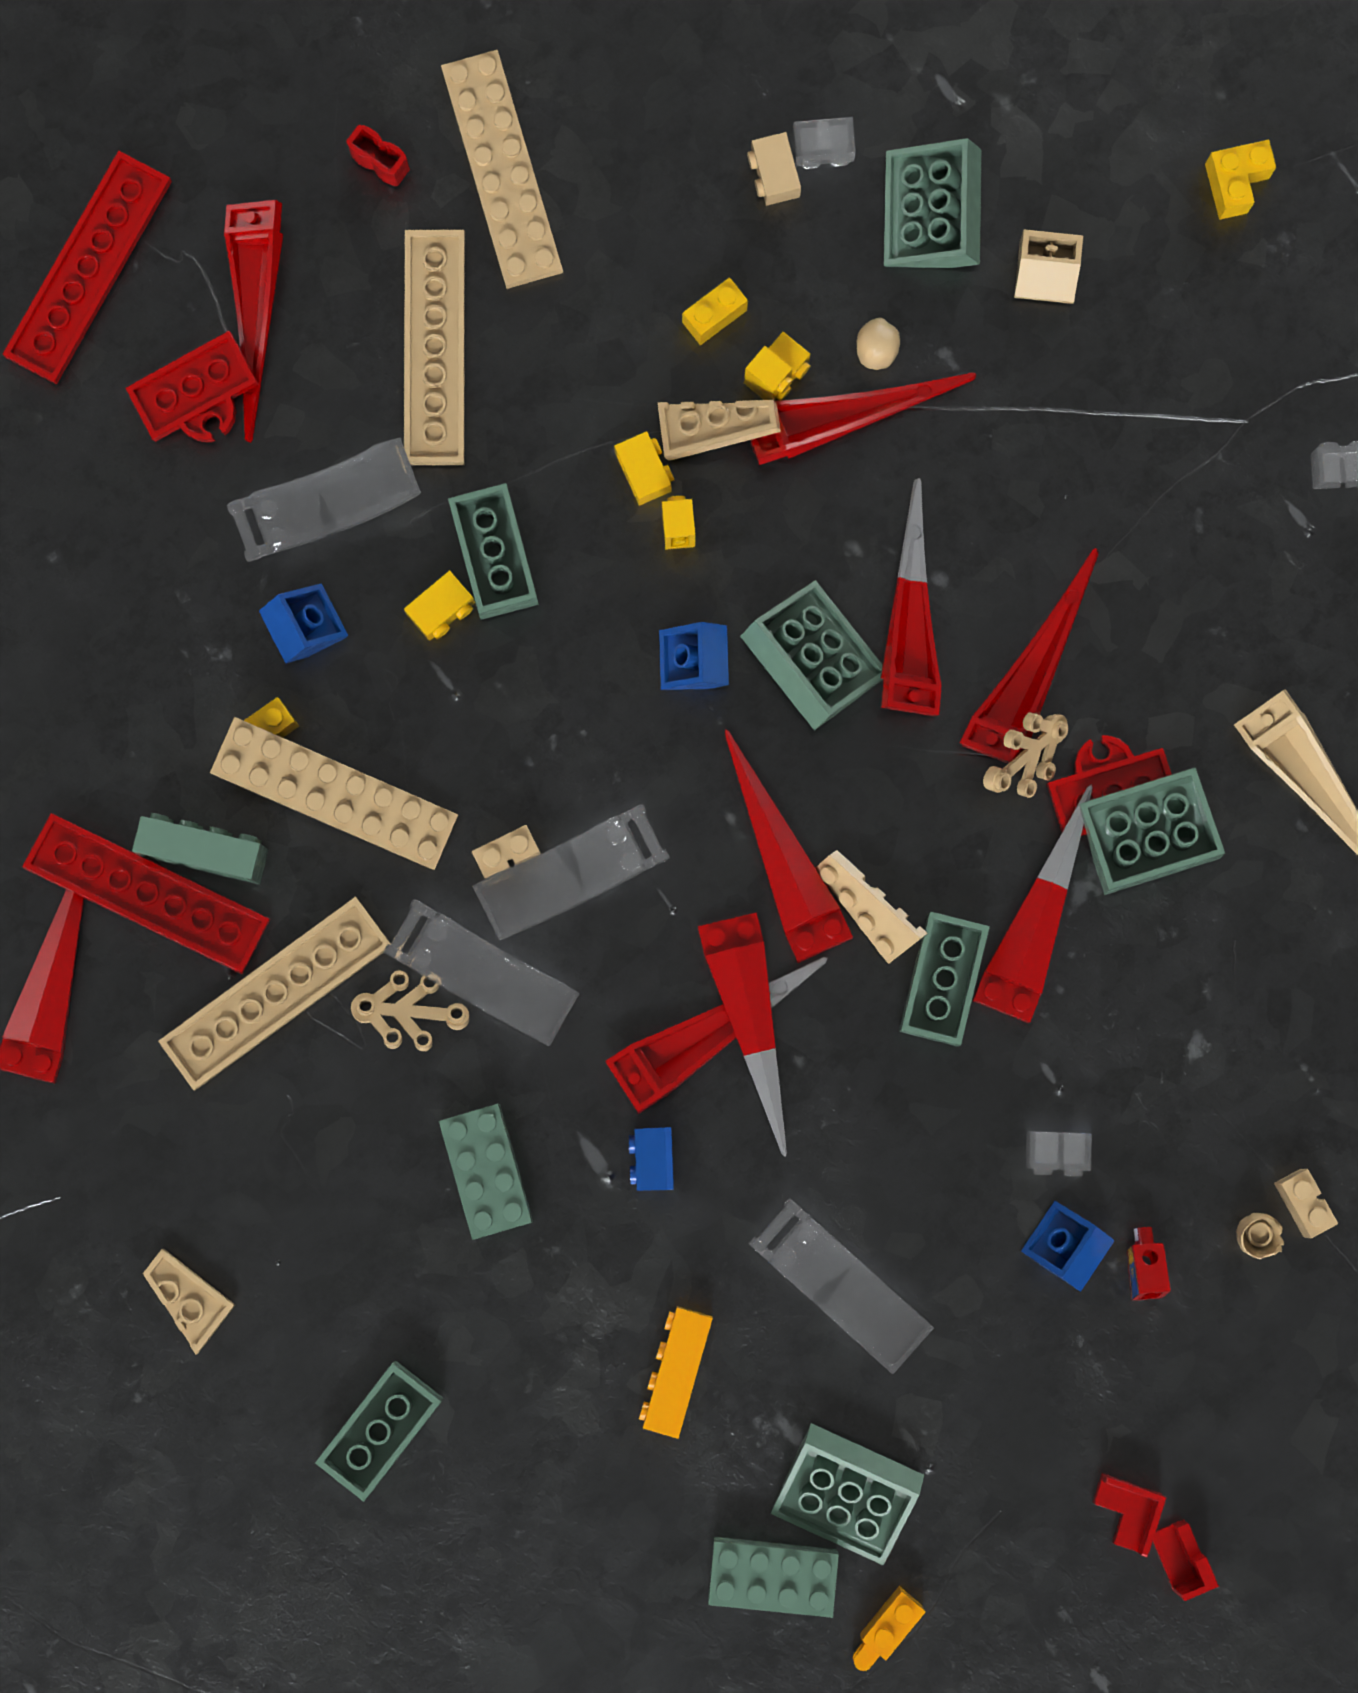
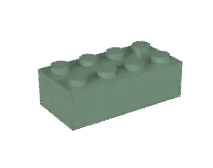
M504 483L448 498L480 619L483 620L539 605L507 484Z
M151 813L150 818L140 817L132 852L139 856L260 885L269 849L264 847L262 841L258 840L257 837L240 833L239 838L232 837L233 834L228 833L227 830L211 826L209 831H204V827L198 826V823L180 820L178 825L174 824V820L169 819L168 816Z
M934 912L927 914L924 930L928 934L921 938L899 1032L957 1047L961 1046L990 926Z
M500 1104L439 1121L472 1240L534 1222Z
M393 1362L315 1464L364 1502L444 1398L399 1362Z
M714 1537L708 1605L833 1618L838 1551L831 1548Z

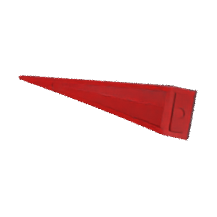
M277 200L226 205L224 236L234 292L239 344L246 361L259 385L243 393L245 440L250 443L253 440L283 240V234L280 233L282 203Z
M972 372L917 384L860 393L774 401L778 408L781 432L751 439L750 442L759 465L786 456L789 459L973 381L976 378V373Z
M1097 548L1092 550L1053 611L1020 657L974 713L960 741L964 747L1008 764L1023 751V748L1014 750L1004 745V736L1007 731L1012 729L1022 732L1026 737H1032L1033 732L1024 729L1023 720L1030 712L1040 715L1099 555Z
M725 729L726 741L784 934L797 963L853 939L839 905L732 735Z
M67 889L4 1031L0 1047V1070L53 1084L56 1083L64 1056L73 974L84 903L83 897Z

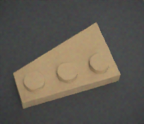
M161 1249L143 1272L144 1277L173 1317L174 1323L190 1343V1347L195 1355H197L235 1307V1304L165 1249Z

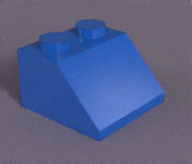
M322 583L278 594L259 610L285 664L307 658L348 636Z
M698 622L659 630L661 690L710 689L729 685L726 625Z
M671 1127L634 1129L635 1135H629V1154H635L636 1166H630V1183L637 1184V1191L674 1190Z
M1054 1201L1021 1252L1081 1292L1115 1240L1094 1224Z

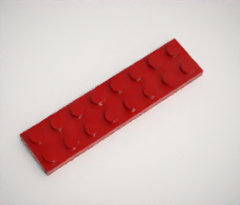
M118 150L2 354L5 358L57 385L172 182L170 177Z
M52 813L22 866L29 872L240 974H243L270 922L269 918Z

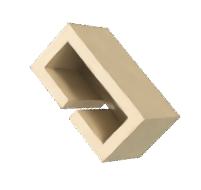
M784 132L752 140L751 151L747 152L751 170L756 169L759 179L755 180L758 197H764L766 206L799 198L801 185L787 133Z
M527 825L472 851L487 882L510 871L511 868L507 861L513 859L518 867L541 856Z
M1299 1169L1274 1183L1303 1237L1313 1238L1338 1224L1326 1200L1317 1198L1322 1193L1308 1169Z

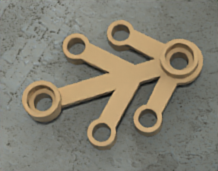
M1028 713L1023 720V727L1025 730L1034 733L1041 731V735L1037 739L1026 737L1022 732L1012 729L1007 731L1004 736V745L1014 750L1020 748L1024 750L1003 769L996 766L990 767L984 775V787L997 793L1006 791L1011 785V777L1025 765L1022 778L1017 785V793L1027 798L1034 796L1037 790V784L1033 780L1035 770L1038 778L1047 781L1051 780L1055 775L1056 767L1052 763L1056 746L1068 733V723L1065 716L1054 714L1043 719L1041 715ZM1043 748H1045V749H1044L1043 756H1042V760H1041V762L1038 764V760H1039L1041 751H1042Z
M401 970L395 971L390 977V982L376 993L359 994L351 1003L353 1017L361 1023H371L383 1037L385 1045L390 1049L398 1048L401 1045L402 1036L399 1030L390 1028L382 1016L394 1017L414 1040V1045L419 1051H427L432 1047V1036L429 1032L422 1031L412 1018L446 1021L447 1025L453 1030L465 1028L470 1020L468 1009L460 1003H454L448 1008L414 1005L427 994L438 990L439 980L433 973L423 975L420 981L421 984L395 1004L383 1002L396 991H403L408 987V975ZM397 977L405 979V982L401 985L394 983ZM428 979L436 982L433 987H426L424 983ZM364 1003L372 1005L368 1011H362L360 1007ZM456 1010L463 1013L458 1019L451 1016ZM392 1034L397 1035L398 1040L390 1043L387 1041L388 1036ZM426 1037L429 1041L426 1045H420L417 1042L418 1039Z

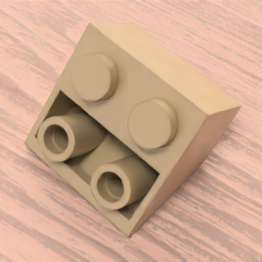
M1024 229L1019 243L1014 298L1073 304L1081 265L1083 236Z

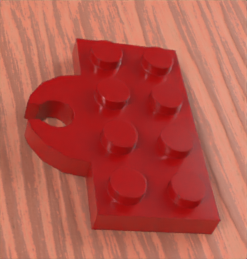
M227 331L126 387V390L152 440L155 442L179 428L186 435L199 442H214V435L206 431L205 428L207 420L212 417L219 418V429L224 435H227L236 418V407L233 399L259 385L233 334Z
M1102 735L1100 737L1101 743L1108 749V756L1105 759H1097L1092 754V740L1089 739L1076 754L1074 761L1075 774L1047 783L1061 831L1063 832L1087 787L1092 785L1090 800L1172 775L1164 749L1160 748L1134 756L1129 746L1119 738ZM1084 825L1081 836L1087 835Z

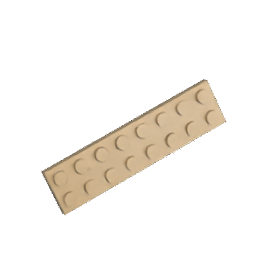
M498 50L441 65L506 289L563 273Z
M405 230V466L465 465L464 230Z
M236 717L232 720L210 770V774L432 870H435L458 817L456 813Z
M354 897L158 1042L191 1088L197 1090L384 953L392 945L359 899Z

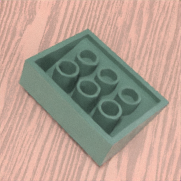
M966 138L886 151L884 266L957 268L979 265L981 149Z
M816 580L754 620L740 636L814 730L836 716L882 680V663Z
M1196 768L1079 804L1094 865L1104 895L1218 860L1225 854Z
M811 1423L770 1514L884 1565L920 1495L924 1474Z

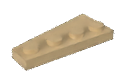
M774 400L736 401L735 403L710 401L709 404L681 402V404L669 405L668 402L658 403L664 457L668 461L781 432L778 408Z
M838 850L830 854L815 867L822 880L831 889L888 964L928 934L921 926L916 929L907 921L909 915L900 907L895 910L884 899L886 894L878 887H870L865 882V875Z

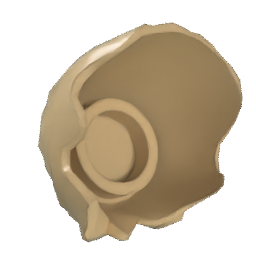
M875 318L860 329L856 342L857 355L861 364L869 369L879 370L888 368L895 360L899 352L900 336L898 330L885 319Z
M1252 1213L1239 1222L1236 1229L1237 1242L1243 1252L1254 1258L1270 1257L1278 1252H1282L1284 1241L1280 1235L1283 1228L1275 1218L1268 1214Z

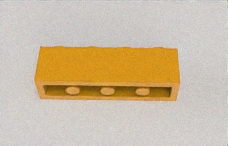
M678 1306L675 1313L669 1311L664 1328L670 1331L667 1343L660 1342L656 1359L661 1361L658 1373L652 1371L647 1388L653 1391L650 1403L643 1402L639 1419L644 1421L643 1429L679 1439L713 1319L712 1316Z

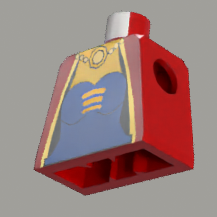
M1152 1227L1135 1228V1245H1132L1127 1250L1131 1299L1134 1301L1163 1298L1171 1291L1164 1244L1154 1243ZM1142 1256H1147L1151 1261V1265L1146 1264Z

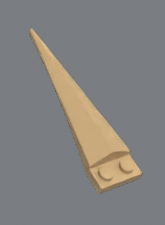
M1284 689L1238 721L1234 726L1251 750L1278 774L1358 855V810L1307 717L1301 712L1286 689Z

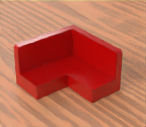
M1102 1473L1092 1503L1121 1513L1112 1543L1148 1557L1166 1497L1159 1492Z
M1183 1519L1155 1532L1153 1544L1173 1591L1183 1601L1219 1587L1208 1559L1201 1553L1188 1522Z

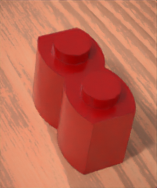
M358 125L346 141L352 158L362 167L374 170L377 176L387 184L398 186L410 170L404 152L398 146L382 141L379 134L370 127Z

